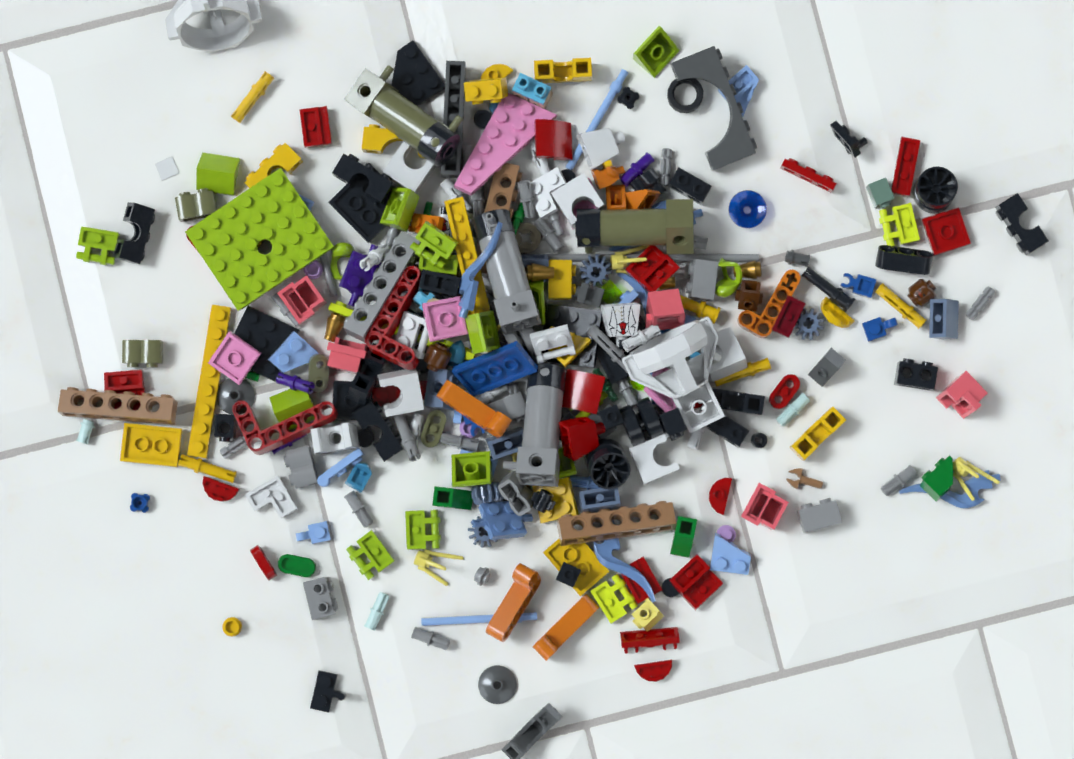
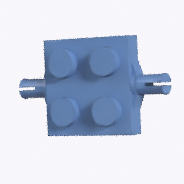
M509 501L481 503L478 507L481 519H473L471 525H473V528L484 527L490 540L525 537L527 531L524 522H532L533 516L532 514L518 516L511 509Z

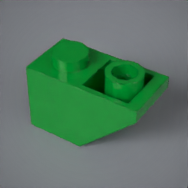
M950 455L946 459L942 457L934 465L936 468L932 472L928 470L921 477L923 481L920 487L936 502L953 485V458Z
M434 486L432 506L472 510V491Z
M677 516L670 554L689 558L697 520Z

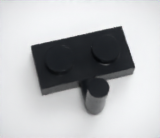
M837 121L830 124L834 136L842 143L847 153L852 154L854 158L860 155V148L868 144L867 139L863 137L858 140L855 136L851 137L845 125L841 126Z
M318 670L310 709L329 713L333 697L338 698L340 701L346 698L345 692L335 690L338 674Z

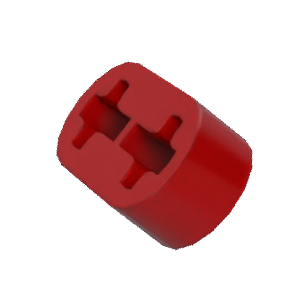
M257 545L250 549L252 556L268 580L276 577L277 573L261 547Z

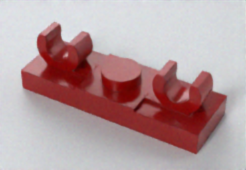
M678 627L650 629L648 632L646 630L620 632L621 646L624 648L625 654L628 653L629 647H634L635 653H638L639 647L651 648L662 645L663 650H666L667 644H673L674 649H677V643H680Z

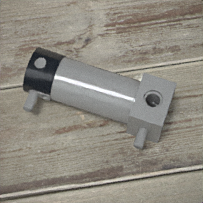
M496 209L476 216L472 223L475 227L481 252L485 250L490 242L498 222L503 223L497 245L485 262V266L495 300L493 301L500 326L504 334H509L542 324L534 295L529 286L515 236V229L511 222L510 212L507 209Z
M539 363L537 364V372L515 380L526 382L527 396L522 447H518L517 462L504 461L503 468L516 469V476L520 485L558 487L560 458L558 454L560 429L558 422L561 421L566 370L558 365Z

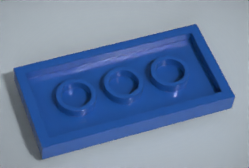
M515 341L454 366L452 373L468 392L475 397L535 373L538 370V366L519 342Z

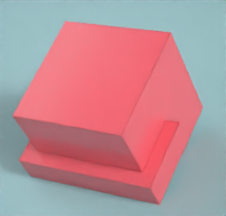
M307 275L295 284L293 282L277 293L299 325L327 304Z
M679 289L648 292L645 329L651 325H657L660 330L673 329L684 325L685 312Z
M336 337L335 343L328 342L327 350L331 352L327 366L353 374L360 372L363 360H365L368 353L366 351L367 345Z
M965 371L955 378L936 398L946 409L951 405L964 419L981 406L979 401L988 393Z
M758 483L741 517L757 526L761 524L770 530H774L789 502L776 496V491Z

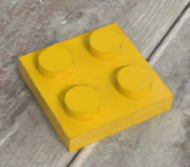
M570 477L559 479L558 487L532 486L533 493L540 492L541 489L551 492L554 495L553 501L556 502L552 510H546L545 513L538 511L540 523L558 520V518L565 514L579 515Z

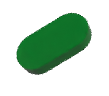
M285 554L278 560L279 570L286 574L310 577L316 571V564L310 558Z

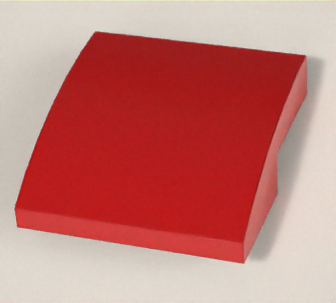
M535 119L536 158L572 161L571 123L558 120Z
M650 245L637 257H646L647 261L632 262L625 271L647 291L653 292L657 291L680 267L655 245Z
M567 369L562 407L596 415L605 377Z
M143 370L104 372V391L112 390L116 391V394H123V392L127 391L142 396V393H145ZM117 402L114 409L120 408L122 402ZM136 403L133 406V410H138L141 403Z
M698 554L669 580L695 611L723 585V582L710 570V567Z

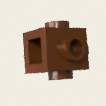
M742 280L740 290H736L735 293L738 309L757 312L758 304H762L763 293H760L761 282Z

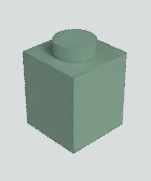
M886 178L866 186L874 208H886L895 199Z

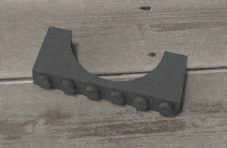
M715 46L670 63L676 81L691 78L707 81L716 86L727 100L730 111L728 129L722 140L714 148L705 152L711 170H716L756 153L755 149H757L754 138H750L748 133L750 131L747 120L742 118V106L740 102L737 103L734 96L737 95L733 84L730 85L727 78L730 77L726 66L723 67L721 64L722 54L719 48L716 49Z

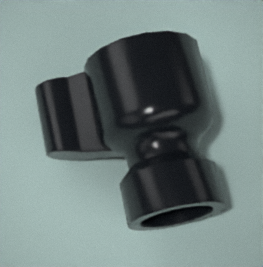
M654 168L649 169L630 183L634 191L650 189L659 191L660 195L667 191L659 183L660 177Z

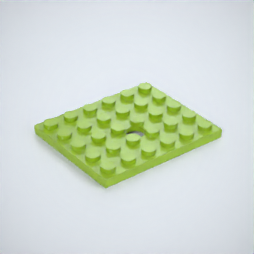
M281 168L185 231L238 311L334 248ZM268 240L271 242L272 250L269 254L259 253L257 246L260 241Z

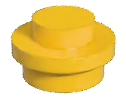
M230 617L224 621L222 628L226 635L233 637L241 632L242 624L239 619Z

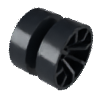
M935 166L926 169L920 175L914 188V200L918 207L928 213L945 211L957 194L958 183L956 177L950 170L944 167Z
M649 397L636 401L638 409L636 414L630 405L619 409L624 421L623 426L633 447L645 442L644 430L647 431L652 439L664 434L659 413L656 407L652 405Z
M609 438L599 439V446L584 456V461L593 482L598 487L615 489L623 485L629 478L631 472L630 463L622 446L617 441Z

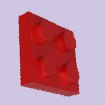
M959 207L922 219L934 256L971 244Z

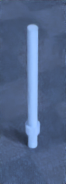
M622 69L617 79L611 83L610 91L586 132L594 131L598 127L615 95L619 94L623 87L622 83L628 75L626 70ZM580 143L573 153V160L569 161L565 168L573 170L583 153Z
M537 612L523 613L517 623L537 620ZM493 615L421 618L422 626L489 623Z

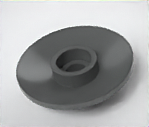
M228 378L218 387L217 402L224 412L234 415L233 405L241 400L247 402L252 407L255 393L252 385L244 379L238 385ZM233 392L238 393V397L236 399H232L231 394ZM241 408L239 415L245 413L247 408Z
M495 665L483 671L478 681V688L481 696L486 701L492 704H503L509 701L515 694L517 682L511 670L504 666ZM494 682H500L501 687L499 689L494 688Z

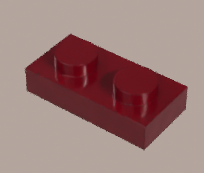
M788 295L771 331L789 339L806 303Z

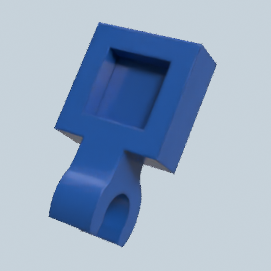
M880 317L862 323L868 342L886 336V329L898 325L896 318L882 322Z

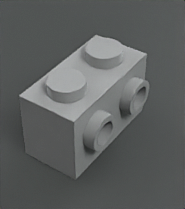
M701 259L692 260L688 267V274H691L690 282H687L686 285L688 298L706 301L714 300L718 262Z
M831 498L820 500V504L813 506L812 503L801 505V510H797L803 533L842 523L837 501H831Z
M327 577L303 582L312 620L336 614L335 610H338L336 598L332 599L331 591H334L331 579L328 580Z

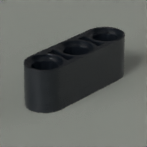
M880 245L875 266L884 270L928 275L930 274L934 255L925 250Z

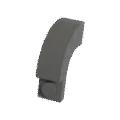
M548 703L501 750L510 759H521L563 716Z

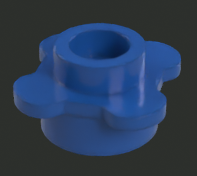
M138 493L131 495L130 510L133 512L139 510L146 513L149 510L148 501L150 496L148 494L138 495Z

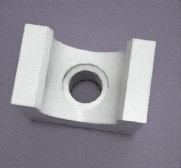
M403 141L382 172L390 176L392 181L400 187L409 188L417 194L436 166L427 160L422 168H409L405 164V158L410 152L411 146Z
M584 172L551 193L573 229L575 228V221H577V218L573 215V209L578 202L588 200L595 205L596 209H605L604 203Z
M731 326L716 332L718 341L715 353L721 355L722 358L711 366L709 374L711 382L747 368L746 357Z
M416 368L377 375L381 387L394 385L400 389V396L395 402L383 405L386 417L424 410Z
M342 423L334 427L310 429L314 453L325 454L360 447L355 423ZM337 433L341 435V441L338 444L334 442V436Z
M665 433L629 448L643 485L680 469L678 463H673L670 466H660L653 458L654 448L667 441Z

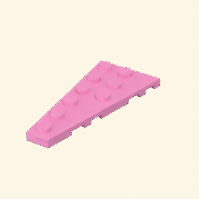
M508 93V97L503 98L502 102H499L455 182L454 188L472 196L495 172H498L508 160L510 161L535 137V119L555 120L557 115Z

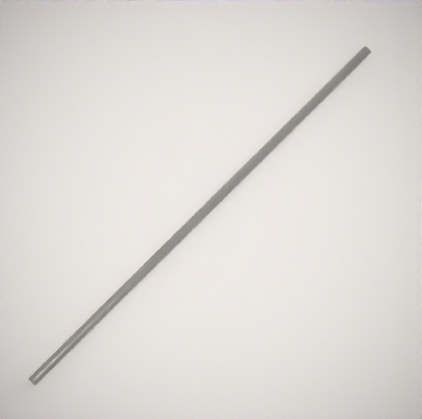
M400 253L398 257L404 256L405 253ZM548 254V261H589L588 255L595 259L596 254ZM599 254V260L605 256L606 261H610V256L615 254ZM626 254L623 256L637 258L640 254ZM667 254L673 261L701 259L720 262V259L724 258L726 262H751L754 260L759 262V254Z

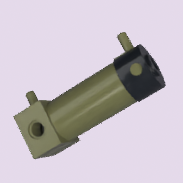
M387 65L380 77L365 68L344 100L384 126L436 167H440L448 162L459 146L460 136L455 131L463 121V118L457 115L450 126L447 127L386 82L394 68Z
M693 199L666 200V209H577V221H575L577 246L585 247L587 254L592 253V247L666 245L667 254H694Z

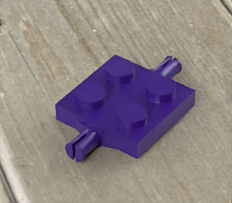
M371 244L369 252L377 249L378 246ZM352 251L339 287L348 290L352 294L348 303L352 307H354L359 297L363 296L365 286L370 284L375 270L382 264L381 262L371 267L370 270L364 271L360 267V261L367 257L368 254H361L356 251Z

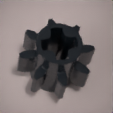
M541 489L540 492H534L530 499L534 501L533 508L542 513H545L546 510H552L556 504L553 501L554 495L545 489Z

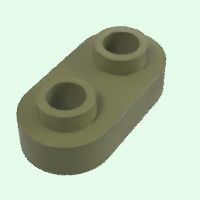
M314 354L309 360L308 381L314 382L315 388L312 390L317 393L327 389L329 380L328 359L322 354ZM322 361L323 365L317 367V362ZM318 380L322 381L320 386H316Z
M440 410L431 411L426 419L421 434V442L426 447H435L440 442L447 421L445 414ZM436 416L441 419L438 424L433 421ZM430 434L434 435L432 442L427 440V436Z

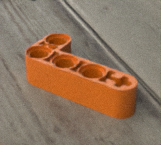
M793 269L786 271L761 316L752 311L745 310L738 316V325L759 338L768 337L785 303V300L778 299L777 292L784 291L787 296L792 297L800 282L799 272ZM793 275V279L796 282L793 281L788 288L785 287L789 280L787 277ZM768 308H775L778 313L777 316L770 317L768 315ZM743 315L751 317L752 321L750 324L746 325L742 322L741 318ZM765 324L768 327V333H760L758 326Z
M449 380L445 381L436 395L438 399L497 438L502 437L512 422L509 417L499 411H494Z
M521 563L516 566L512 574L514 583L486 628V634L501 642L507 640L541 583V577L538 572Z
M585 594L532 647L547 661L599 609V606Z

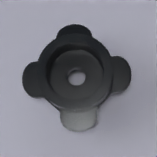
M624 87L623 93L617 97V101L619 104L626 106L627 109H632L640 95L638 92L631 91L629 87Z

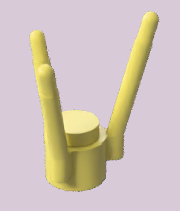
M639 246L615 252V255L610 256L611 270H616V273L628 274L624 267H627V263L647 261V258H627V256L623 255L644 250L649 246Z
M958 457L953 462V476L958 480L972 501L975 498L961 476L966 477L970 473L975 478H979V475L975 473L977 472L996 484L1000 483L999 480L973 466L962 457Z
M427 549L424 552L419 550L415 557L414 565H417L419 570L426 572L443 585L448 586L446 581L427 569L431 565L438 569L446 570V567L433 562V557L431 556L463 560L464 557L433 552Z

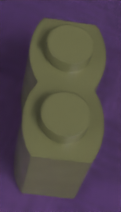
M208 188L200 189L196 194H190V192L179 193V197H175L180 222L206 218L217 211L214 192L209 191Z
M122 340V363L127 364V367L138 368L139 364H146V367L157 368L158 364H163V341Z

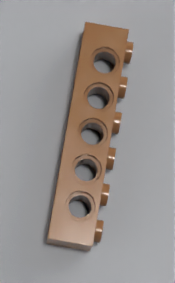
M505 163L498 172L494 173L485 212L507 209L512 219L514 209L511 208L512 201L516 202L518 190L515 189L517 182L521 181L523 172H520V166ZM508 180L511 182V186L504 188L501 186V183ZM503 198L507 203L504 206H499L496 204L497 200ZM477 241L476 251L477 256L479 257L482 252L480 244H478ZM484 263L481 267L482 277L489 278Z
M68 387L67 390L61 389L57 412L62 416L175 425L178 402L172 398L173 396L162 394L161 397H154L150 393H142L141 396L127 391L123 392V394H116V391L105 390V393L95 389L79 391L78 388ZM80 399H84V403L81 406H77V402ZM99 400H103L102 406L96 408V403ZM121 401V407L114 409L115 404ZM136 403H141L138 410H133V406ZM159 404V409L156 412H152V407Z
M659 501L654 505L639 504L637 507L632 508L623 506L618 508V510L602 509L597 513L587 511L575 516L565 514L558 518L557 528L560 544L565 546L675 530L677 523L673 503ZM655 514L659 519H651L649 515ZM637 517L640 521L633 522L630 518ZM612 520H619L621 524L615 525L612 523ZM599 522L602 527L596 528L593 526V523ZM581 525L583 529L576 530L573 526Z

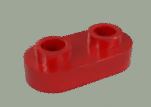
M788 374L784 376L769 396V403L773 408H784L798 391L800 380L796 375ZM787 381L793 382L792 388L787 387ZM776 396L782 398L781 403L775 401Z

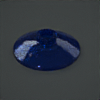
M744 190L733 196L729 203L728 211L731 220L737 226L753 228L764 220L767 206L760 194L755 191ZM749 207L751 212L746 214L743 209Z

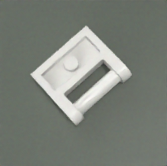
M404 311L395 341L411 348L419 359H424L429 339L425 318ZM421 325H424L418 349H415Z
M567 324L530 334L538 364L544 363L545 360L568 354L570 356L576 355ZM564 345H567V346H568V347H565V348H561V349H557V350H553V351H549V352L542 353V351H544V350H548V349H552V348H556V347H560V346H564Z

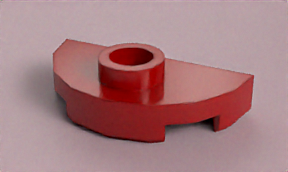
M203 476L202 484L204 491L213 500L222 502L231 500L240 490L239 488Z
M732 478L717 480L709 491L711 507L721 515H724Z
M672 659L636 664L634 667L641 678L657 682L669 674L672 668Z

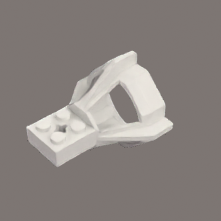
M178 0L165 19L169 40L180 39L182 46L206 53L237 47L254 31L253 23L262 21L258 0ZM221 9L238 12L240 16L232 23L224 26ZM208 11L212 29L196 28L187 24L186 21L199 13Z
M709 317L694 320L663 334L661 333L647 341V344L639 346L630 352L629 355L622 358V362L632 381L672 398L676 408L680 410L689 433L725 417L708 382L718 341V335ZM701 349L702 354L687 361L685 360L686 357ZM665 367H670L669 370L655 377L649 374ZM696 402H698L699 404H703V406L700 407L701 411L699 412L698 410L693 409V407H695Z

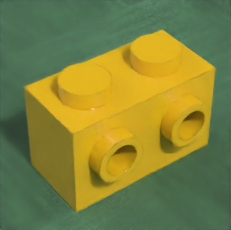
M506 77L464 82L465 101H472V105L483 104V100H490V103L502 102L503 98L508 97Z
M549 260V267H554V279H548L549 300H572V295H575L576 284H572V276H576V265H572V260Z

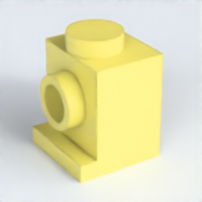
M648 598L631 614L635 618L632 622L639 629L643 627L647 632L664 617Z

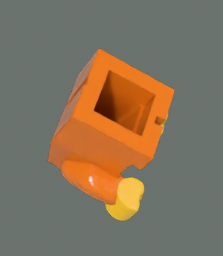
M611 160L602 163L603 168L601 170H591L598 189L612 185L620 179V174L625 173L623 166L616 168L612 165Z

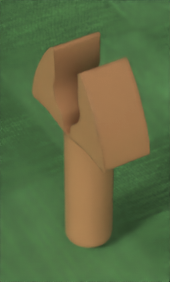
M803 468L788 471L800 478V480L796 481L786 479L795 489H798L800 484L819 489L823 486L822 481L805 477L802 474Z

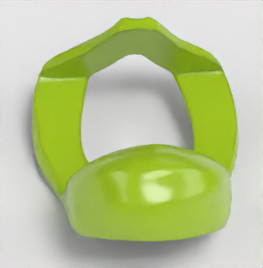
M338 243L332 249L331 272L335 280H341L343 277L339 274L337 268L338 259L342 257L350 258L352 251H355L354 247L349 243Z
M721 258L718 266L721 267L724 278L716 283L715 294L725 298L732 295L740 286L742 271L739 264L731 261L726 262L724 258ZM727 266H734L736 272L735 280L730 279L727 273Z

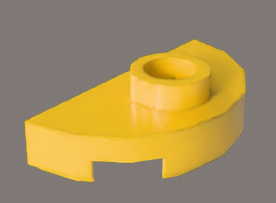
M494 64L485 69L481 79L507 77L513 72V69L504 64Z
M825 297L822 300L821 311L829 323L841 328H848L855 322L836 304L832 303L830 299Z

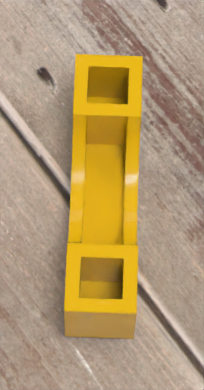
M369 124V127H364L362 151L365 153L382 154L388 145L403 140L388 129L380 128V125Z

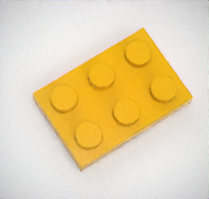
M124 423L120 461L178 467L182 429Z
M558 539L543 552L558 571H560L563 562L581 570L573 587L579 596H582L610 572L598 561L594 552L586 543L561 546L560 539Z

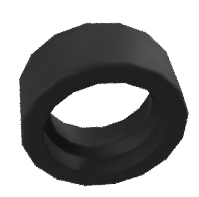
M691 78L679 81L674 79L668 88L667 99L669 105L675 111L690 113L700 106L704 91L697 79ZM681 84H690L696 90V99L690 105H681L675 100L674 91Z

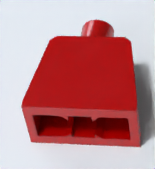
M587 417L558 422L564 456L573 461L596 449L599 446L598 435L605 433V427L602 422L595 423V421Z

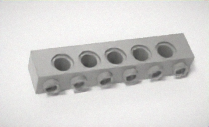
M401 231L399 236L394 238L390 251L385 253L381 266L375 270L372 281L365 286L363 296L355 303L354 311L344 322L343 328L348 335L365 343L368 331L402 273L407 267L414 266L419 258L415 251L410 249L413 242L418 245L421 244L415 237ZM406 252L404 256L398 257L400 253ZM396 268L394 272L388 273L390 269ZM382 284H387L383 289H379ZM377 300L375 304L369 305L371 301ZM363 316H367L364 321H360Z

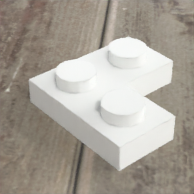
M558 167L530 182L532 196L535 198L533 204L541 219H545L559 211L551 193L567 182Z
M279 475L245 494L254 511L271 502L279 517L283 518L298 509Z

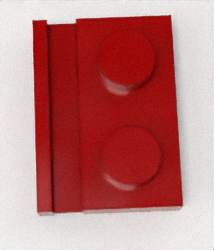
M327 106L299 109L304 147L331 145L332 139Z
M644 556L629 564L645 576L654 595L662 591ZM621 574L638 604L649 598L638 583Z

